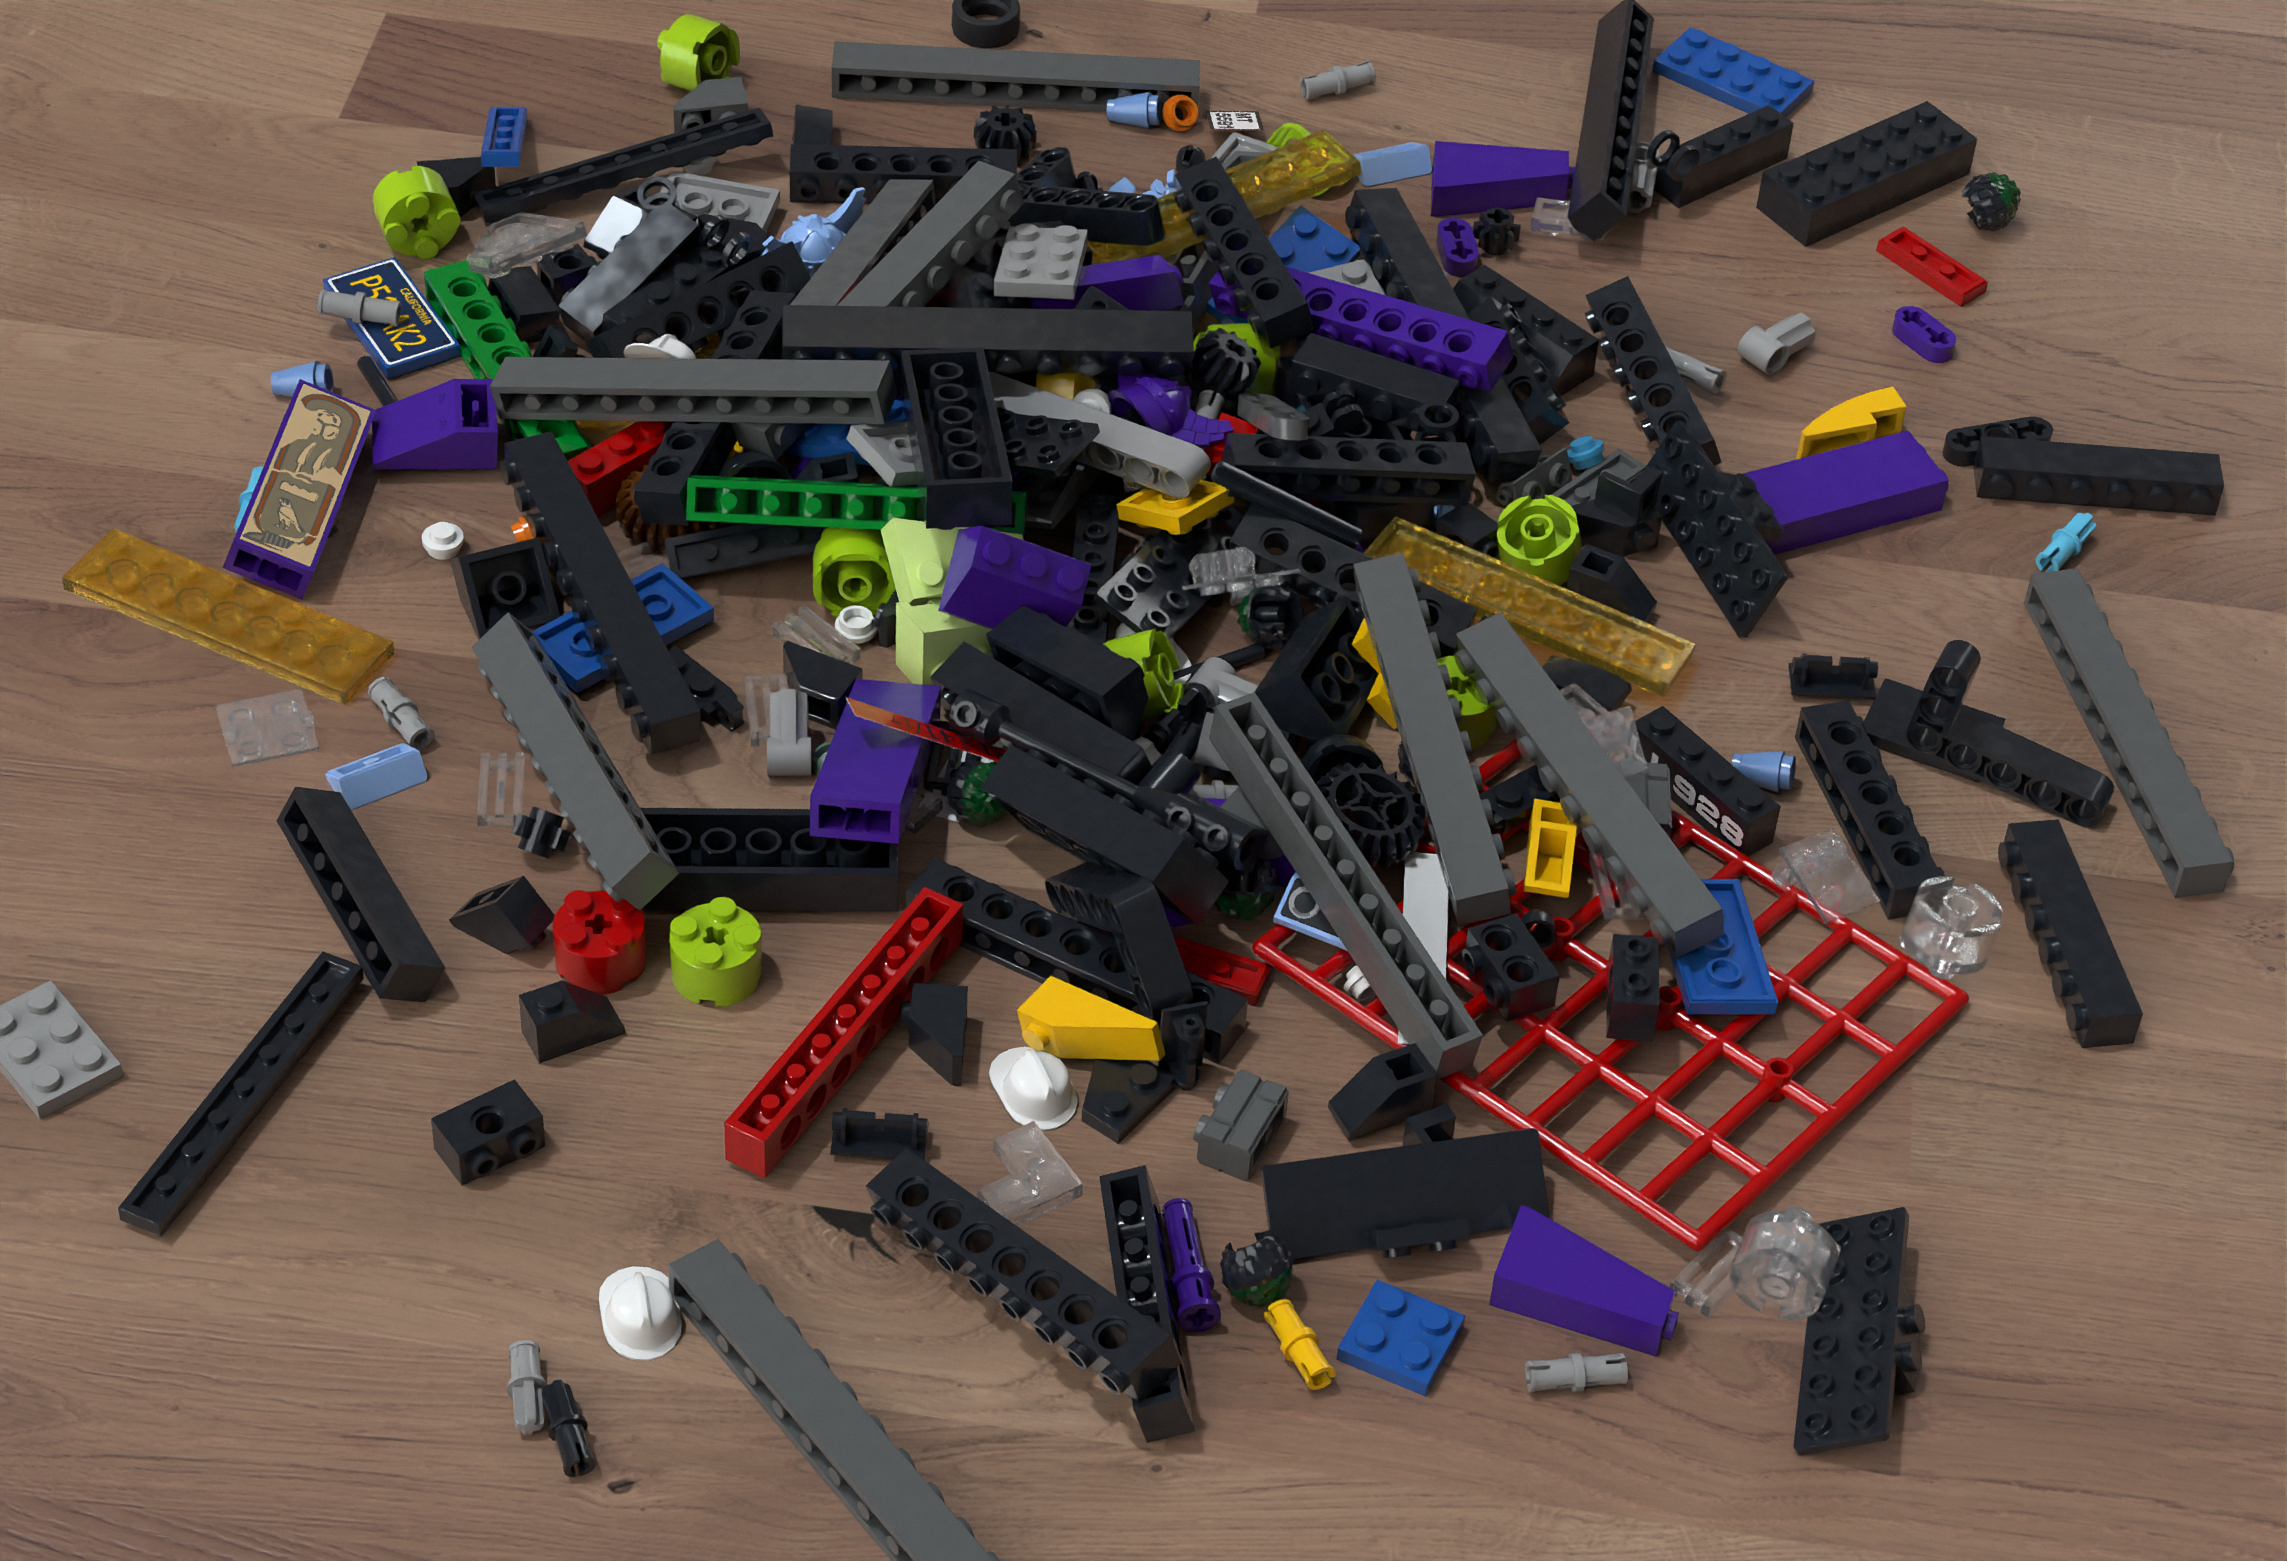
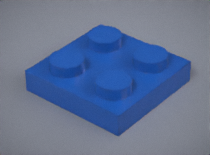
M1376 1280L1338 1346L1336 1360L1426 1397L1464 1327L1466 1315Z

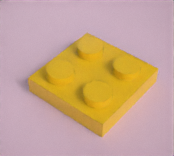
M1200 480L1185 498L1173 497L1146 487L1118 503L1117 509L1120 520L1137 523V526L1143 528L1155 527L1167 530L1172 535H1181L1190 532L1192 527L1201 521L1217 516L1220 510L1235 501L1234 497H1228L1225 487Z

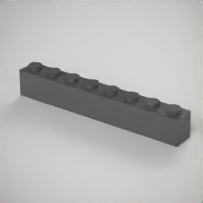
M890 179L790 305L837 306L936 205L933 180Z

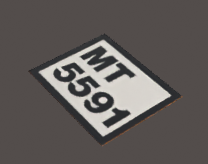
M1206 111L1210 130L1264 131L1258 111Z

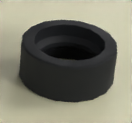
M954 0L952 4L953 34L961 42L973 47L997 48L1009 44L1017 37L1020 30L1019 1ZM987 14L997 16L1000 18L993 20L976 19L973 16Z

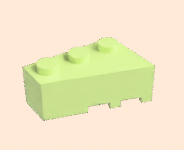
M892 518L881 529L899 602L907 601L911 606L927 604L929 598L942 597L958 530L968 527H955L951 530L926 529L925 522ZM1001 532L1016 537L1018 539L1024 540L1023 535L1021 534Z
M940 597L929 598L927 604L911 606L907 601L897 602L896 665L913 684L934 685L930 676L964 641L994 659L986 636L992 629L939 612Z

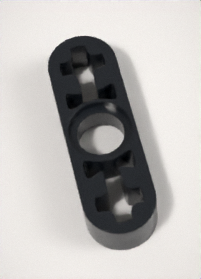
M2030 416L1953 429L1946 435L1942 455L1947 462L1961 467L1974 465L1980 436L2051 441L2053 427L2043 418Z

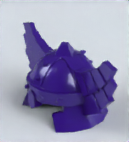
M1117 374L1119 389L1109 392V402L1114 416L1121 418L1127 409L1134 410L1141 415L1150 429L1194 444L1200 448H1210V444L1223 442L1224 435L1234 433L1229 420L1218 421L1209 419L1192 411L1189 401L1192 391L1189 386H1180L1178 381L1161 379L1156 374H1139L1136 376Z

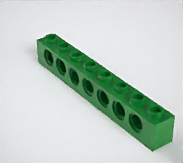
M468 259L424 271L426 300L459 343L461 358L474 379H494L505 357H532L527 342H521L517 337V331L512 319H506L503 315L498 297L496 295L491 296L484 275L477 273ZM500 419L513 441L552 431L567 461L592 448L587 436L581 437L575 420Z
M692 475L687 480L686 520L875 530H881L892 518L925 522L918 486L891 487L888 484ZM1012 491V525H998L990 529L1024 536L1027 491Z

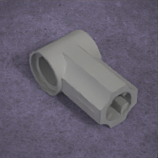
M1637 141L1627 212L1640 213L1643 209L1651 207L1657 166L1647 159V150L1650 145L1647 142ZM1657 150L1656 158L1659 157V150Z
M1800 312L1795 316L1787 317L1766 330L1760 326H1754L1749 329L1739 342L1738 354L1765 374L1771 376L1781 370L1790 355L1813 343L1816 331L1811 324V319Z
M1211 657L1202 664L1185 685L1184 690L1190 685H1203L1208 691L1207 707L1215 710L1217 705L1253 693L1258 685L1237 677L1234 668L1225 660Z
M781 689L778 692L770 693V737H767V776H811V737H807V693L796 689Z

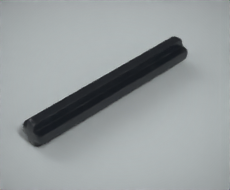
M1219 461L1214 467L1211 474L1212 482L1347 547L1355 549L1360 543L1363 535L1361 528L1226 462Z

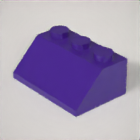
M982 525L959 529L938 611L993 629L1021 605H1024L1037 613H1045L1053 621L1067 627L1082 605L1092 564Z

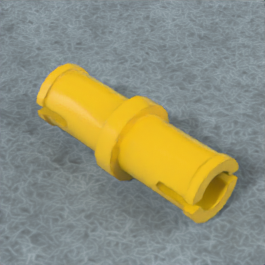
M1280 1299L1269 1305L1268 1310L1271 1313L1265 1312L1264 1319L1270 1324L1281 1341L1280 1351L1288 1361L1295 1363L1309 1389L1320 1390L1332 1382L1329 1377L1335 1378L1336 1371L1318 1347L1319 1338L1314 1330L1310 1327H1305L1290 1300Z

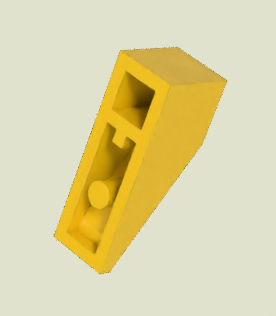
M1050 976L1016 1010L1025 1043L1037 1051L1043 1050L1059 1058L1160 1061L1165 1056L1158 1022L1053 976Z

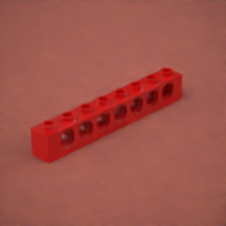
M926 887L922 889L724 1122L726 1160L763 1178L770 1174L901 1016L902 1002L911 1001L913 983L927 984L961 944L963 939V904Z

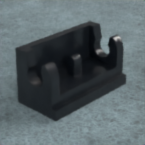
M524 266L490 271L488 291L491 296L496 295L498 297L505 318H511L514 322L519 340L521 342L526 341L527 343L541 341L547 329L536 330V327L542 322L549 323L559 320L560 311L532 267Z

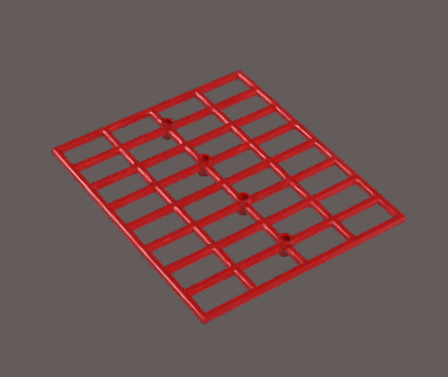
M1514 739L1479 767L1483 783V790L1478 791L1479 794L1490 789L1485 785L1488 781L1522 756L1517 745V739ZM1671 809L1672 830L1674 832L1671 833L1670 839L1678 850L1691 841L1726 863L1710 879H1737L1744 874L1780 897L1753 921L1758 940L1796 907L1834 930L1830 936L1787 974L1781 973L1766 963L1778 1005L1786 998H1789L1826 1023L1786 1059L1775 1057L1769 1059L1766 1063L1736 1042L1768 1014H1740L1721 1032H1718L1692 1014H1687L1686 1010L1681 1008L1684 1003L1679 986L1676 988L1670 986L1660 987L1659 1010L1655 1029L1668 1031L1677 1026L1705 1044V1046L1653 1092L1614 1067L1617 1062L1642 1041L1616 1039L1600 1054L1595 1055L1559 1031L1607 990L1608 960L1574 939V937L1624 895H1627V889L1622 882L1615 883L1611 879L1604 860L1587 850L1589 847L1584 840L1582 832H1580L1575 837L1573 862L1602 879L1609 886L1569 919L1554 917L1556 938L1551 945L1541 949L1550 960L1561 961L1569 956L1596 975L1543 1020L1533 1013L1511 1020L1528 1033L1472 1079L1463 1072L1458 1071L1440 1080L1512 1129H1537L1542 1149L1693 1251H1702L1968 1004L1969 996L1961 988ZM1530 819L1505 833L1500 829L1493 828L1490 830L1491 834L1499 833L1503 843L1520 829L1529 833ZM1427 821L1425 823V831L1428 829ZM1420 840L1417 850L1414 851L1436 854L1435 848ZM1377 864V866L1373 868V871L1379 868L1380 865ZM1524 879L1515 885L1516 895L1509 896L1511 914L1467 924L1447 940L1446 978L1474 996L1463 1005L1473 1021L1490 1007L1497 1012L1499 1010L1496 1006L1493 1007L1489 1004L1484 988L1476 976L1470 975L1465 968L1452 959L1465 949L1468 928L1515 913L1522 920L1523 915L1530 910L1521 905V903L1533 894L1531 892H1524ZM1402 900L1400 903L1397 904V907L1399 908V910H1400L1401 913L1403 914V900ZM1277 924L1253 943L1252 950L1256 956L1394 1049L1409 1045L1398 1043V1029L1381 1018L1387 1013V1010L1378 997L1365 1007L1329 983V981L1354 962L1347 950H1339L1312 972L1277 948L1296 933V930ZM1534 924L1529 930L1533 932V929L1536 924ZM1649 929L1644 935H1642L1645 937H1654L1651 929ZM1851 941L1889 966L1840 1010L1801 984ZM1906 975L1945 1001L1895 1045L1857 1021V1019ZM1841 1033H1844L1882 1057V1059L1831 1105L1792 1080V1078ZM1545 1043L1582 1067V1069L1527 1116L1489 1091V1089ZM1722 1055L1761 1082L1708 1129L1669 1102ZM1600 1079L1638 1105L1582 1153L1544 1128V1126L1594 1082ZM1788 1098L1817 1117L1814 1122L1766 1166L1725 1140L1766 1101L1777 1103ZM1656 1116L1694 1142L1638 1191L1599 1164L1649 1119ZM1709 1153H1712L1751 1180L1698 1229H1695L1657 1204L1656 1201Z

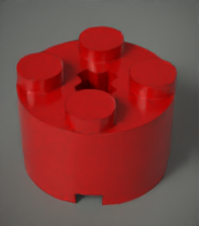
M575 890L565 896L564 904L557 910L553 919L555 966L560 977L562 978L563 975L571 981V984L601 995L622 990L623 983L633 977L635 982L642 975L646 966L645 921L642 911L627 900L621 903L617 902L606 891L586 892Z

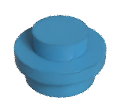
M1584 436L1571 442V448L1567 450L1569 462L1573 464L1574 469L1582 470L1603 461L1602 451L1605 447L1602 440H1593L1592 436Z

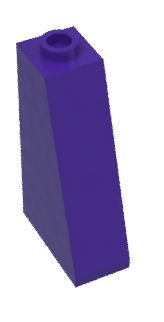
M1435 141L1431 181V216L1441 217L1486 212L1491 208L1509 210L1565 204L1567 189H1572L1575 167L1569 166V151Z
M1161 255L1082 266L1074 299L1030 298L1032 309H1075L1086 290L1090 286H1094L1128 310L1169 311L1184 304L1180 290L1184 287V280L1176 266L1171 267Z
M1521 1205L1494 1274L1489 1305L1655 1357L1657 1356L1662 1339L1672 1340L1679 1317L1678 1312L1671 1310L1675 1294L1673 1289L1532 1208Z

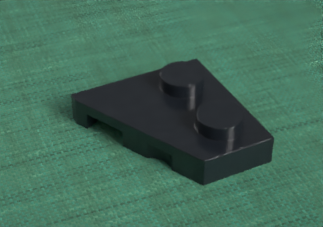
M1095 1059L1082 1107L1081 1121L1119 1144L1175 1090L1176 1077L1148 1060Z

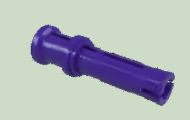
M1175 1198L1164 1204L1162 1215L1165 1218L1175 1268L1171 1284L1173 1294L1178 1297L1180 1304L1177 1319L1181 1328L1186 1331L1202 1332L1217 1325L1221 1319V1310L1218 1303L1213 1301L1214 1277L1211 1271L1203 1265L1192 1213V1204L1187 1199Z

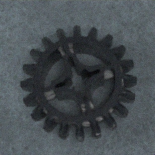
M1362 761L1355 768L1346 762L1342 768L1332 767L1326 776H1321L1320 781L1316 783L1317 787L1372 869L1377 864L1385 870H1388L1393 863L1401 865L1409 854L1417 850L1426 828V809L1421 805V794L1411 792V782H1400L1397 780V771L1389 775L1382 772L1381 765L1375 769H1370ZM1392 825L1395 826V828H1393V829H1390V828H1389V826H1392Z

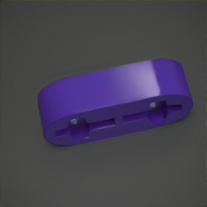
M1459 218L1442 220L1438 224L1436 245L1443 268L1452 276L1465 277L1477 270L1479 250L1472 228L1468 222Z
M1905 306L1896 311L1892 326V332L1896 338L1929 362L1944 363L1952 358L1957 339L1951 330L1921 308Z

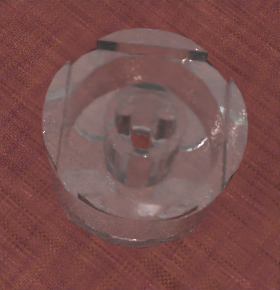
M1935 877L1921 883L1904 924L1899 945L1917 960L1927 965L1930 974L1939 979L1948 980L1953 978L1954 974L1978 972L1985 967L2001 928L2002 906L1992 894L1978 885L1969 882L1966 889L1953 885L1955 878Z
M1790 1206L1785 1211H1769L1758 1214L1749 1220L1732 1262L1730 1285L1744 1303L1763 1313L1765 1306L1780 1310L1778 1318L1796 1320L1809 1317L1817 1312L1824 1299L1841 1252L1840 1246L1824 1228L1812 1221L1811 1214L1801 1207Z

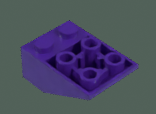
M452 379L376 409L372 421L373 469H497V412L490 390L493 379Z

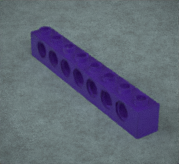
M1285 266L1308 302L1314 330L1302 336L1308 337L1310 333L1460 380L1459 383L1466 387H1476L1489 392L1493 390L1513 359L1509 334L1506 330ZM1217 271L1209 282L1216 310L1226 315H1235L1248 319V310L1241 312L1232 292L1234 287L1232 285L1226 287L1219 271Z

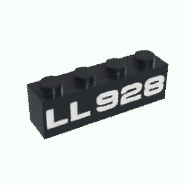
M1662 706L1631 723L1625 760L1641 762L1644 766L1647 763L1667 764L1670 770L1671 800L1705 830L1748 857L1773 843L1781 806L1669 710Z

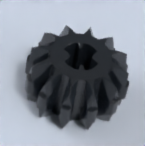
M1008 105L1005 108L992 106L991 111H982L980 113V118L976 120V126H974L973 138L975 139L977 149L1017 150L1018 163L1019 158H1028L1030 156V152L1034 149L1037 140V131L1035 130L1032 115L1024 114L1022 108L1010 109Z
M1218 328L1216 331L1209 330L1196 344L1192 365L1196 368L1194 373L1206 381L1205 385L1213 386L1217 393L1224 391L1227 395L1234 396L1236 393H1244L1246 389L1250 388L1256 380V375L1262 362L1256 356L1257 350L1250 347L1246 343V339H1240L1234 331L1228 334L1224 329Z

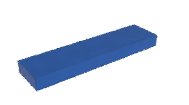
M490 108L481 151V167H520L528 122L527 108Z

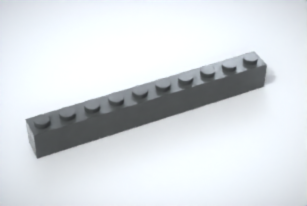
M837 41L834 43L832 98L988 106L1008 105L1009 107L1107 112L1108 99L1151 92L1152 95H1160L1162 109L1164 103L1175 95L1188 96L1196 103L1197 107L1199 103L1200 60ZM1179 108L1175 109L1176 115H1183Z
M978 161L837 306L924 307L1024 204L1015 174ZM730 422L739 446L754 452L767 454L775 460L811 424Z
M505 357L490 385L499 418L524 420L885 424L898 394L890 361Z
M1403 553L1353 564L1356 591L1417 792L1421 794V805L1426 809L1425 818L1458 926L1511 914L1509 896L1516 895L1514 878L1511 869L1503 870L1500 860L1505 859L1502 840L1499 833L1492 835L1489 825H1494L1491 805L1488 799L1481 800L1478 791L1483 790L1480 770L1477 764L1470 766L1467 758L1472 756L1470 739L1467 731L1459 732L1457 726L1458 723H1462L1457 698L1449 699L1446 691L1451 690L1446 664L1438 666L1436 658L1441 657L1439 641L1436 632L1428 633L1426 625L1431 624L1426 600L1418 601L1416 593L1421 592L1416 568L1408 569Z
M2079 569L2031 574L2024 605L2174 898L2224 892L2229 874L2234 869L2232 851L2230 848L2225 847L2218 834L2215 819L2208 815L2201 801L2199 789L2191 783L2185 771L2183 759L2177 756L2174 751L2167 729L2161 726L2156 717L2153 703L2149 697L2145 696L2139 685L2136 671L2130 668L2124 656L2121 642L2116 640L2112 634L2106 614L2100 611L2095 602L2091 586L2085 583Z
M508 612L472 646L480 661L477 669L493 684L490 688L493 696L507 708L503 711L504 716L514 727L520 730L516 736L521 744L533 753L534 756L530 761L534 767L547 777L548 780L544 783L547 790L562 803L558 807L560 813L569 823L576 827V830L573 831V836L591 853L587 857L588 862L606 879L602 883L603 888L617 902L621 903L627 900L637 909L641 910L679 872L537 635Z
M1501 612L1456 633L1458 652L1454 654V658L1460 672L1465 677L1470 675L1473 678L1476 691L1485 705L1492 704L1503 731L1506 734L1511 732L1514 734L1519 751L1527 763L1532 761L1539 769L1538 773L1544 787L1550 793L1555 791L1560 797L1561 807L1568 820L1572 823L1577 821L1582 827V834L1586 844L1593 853L1597 851L1601 853L1605 859V867L1611 879L1615 883L1622 882L1625 886L1630 904L1636 913L1641 914L1644 912L1647 916L1654 937L1659 938V944L1661 946L1667 944L1674 955L1679 958L1724 935L1722 907Z
M1253 692L1217 705L1209 734L1211 743L1408 1044H1416L1437 1075L1436 1080L1473 1066L1483 1037L1482 1033L1256 693Z
M717 1239L669 1264V1289L674 1301L679 1305L682 1312L891 1561H1000L993 1552H986L977 1542L968 1522L961 1516L956 1517L947 1507L938 1487L934 1483H927L915 1469L914 1462L909 1453L903 1448L898 1449L888 1438L879 1418L873 1414L869 1415L858 1403L857 1396L852 1387L845 1381L840 1382L834 1375L823 1353L819 1349L813 1350L804 1340L794 1319L790 1316L785 1317L775 1306L769 1290L762 1284L757 1285L750 1277L744 1262L738 1254H731L720 1240Z

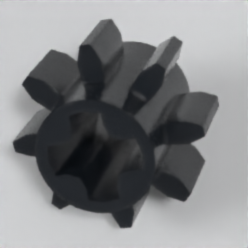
M1491 208L1485 213H1480L1479 221L1474 222L1473 234L1475 239H1479L1478 247L1484 252L1491 255H1501L1508 250H1513L1514 242L1519 241L1521 225L1514 224L1515 216L1508 210Z
M533 806L529 817L518 813L511 833L521 837L518 845L519 849L549 859L553 848L564 852L571 832L561 829L564 817Z

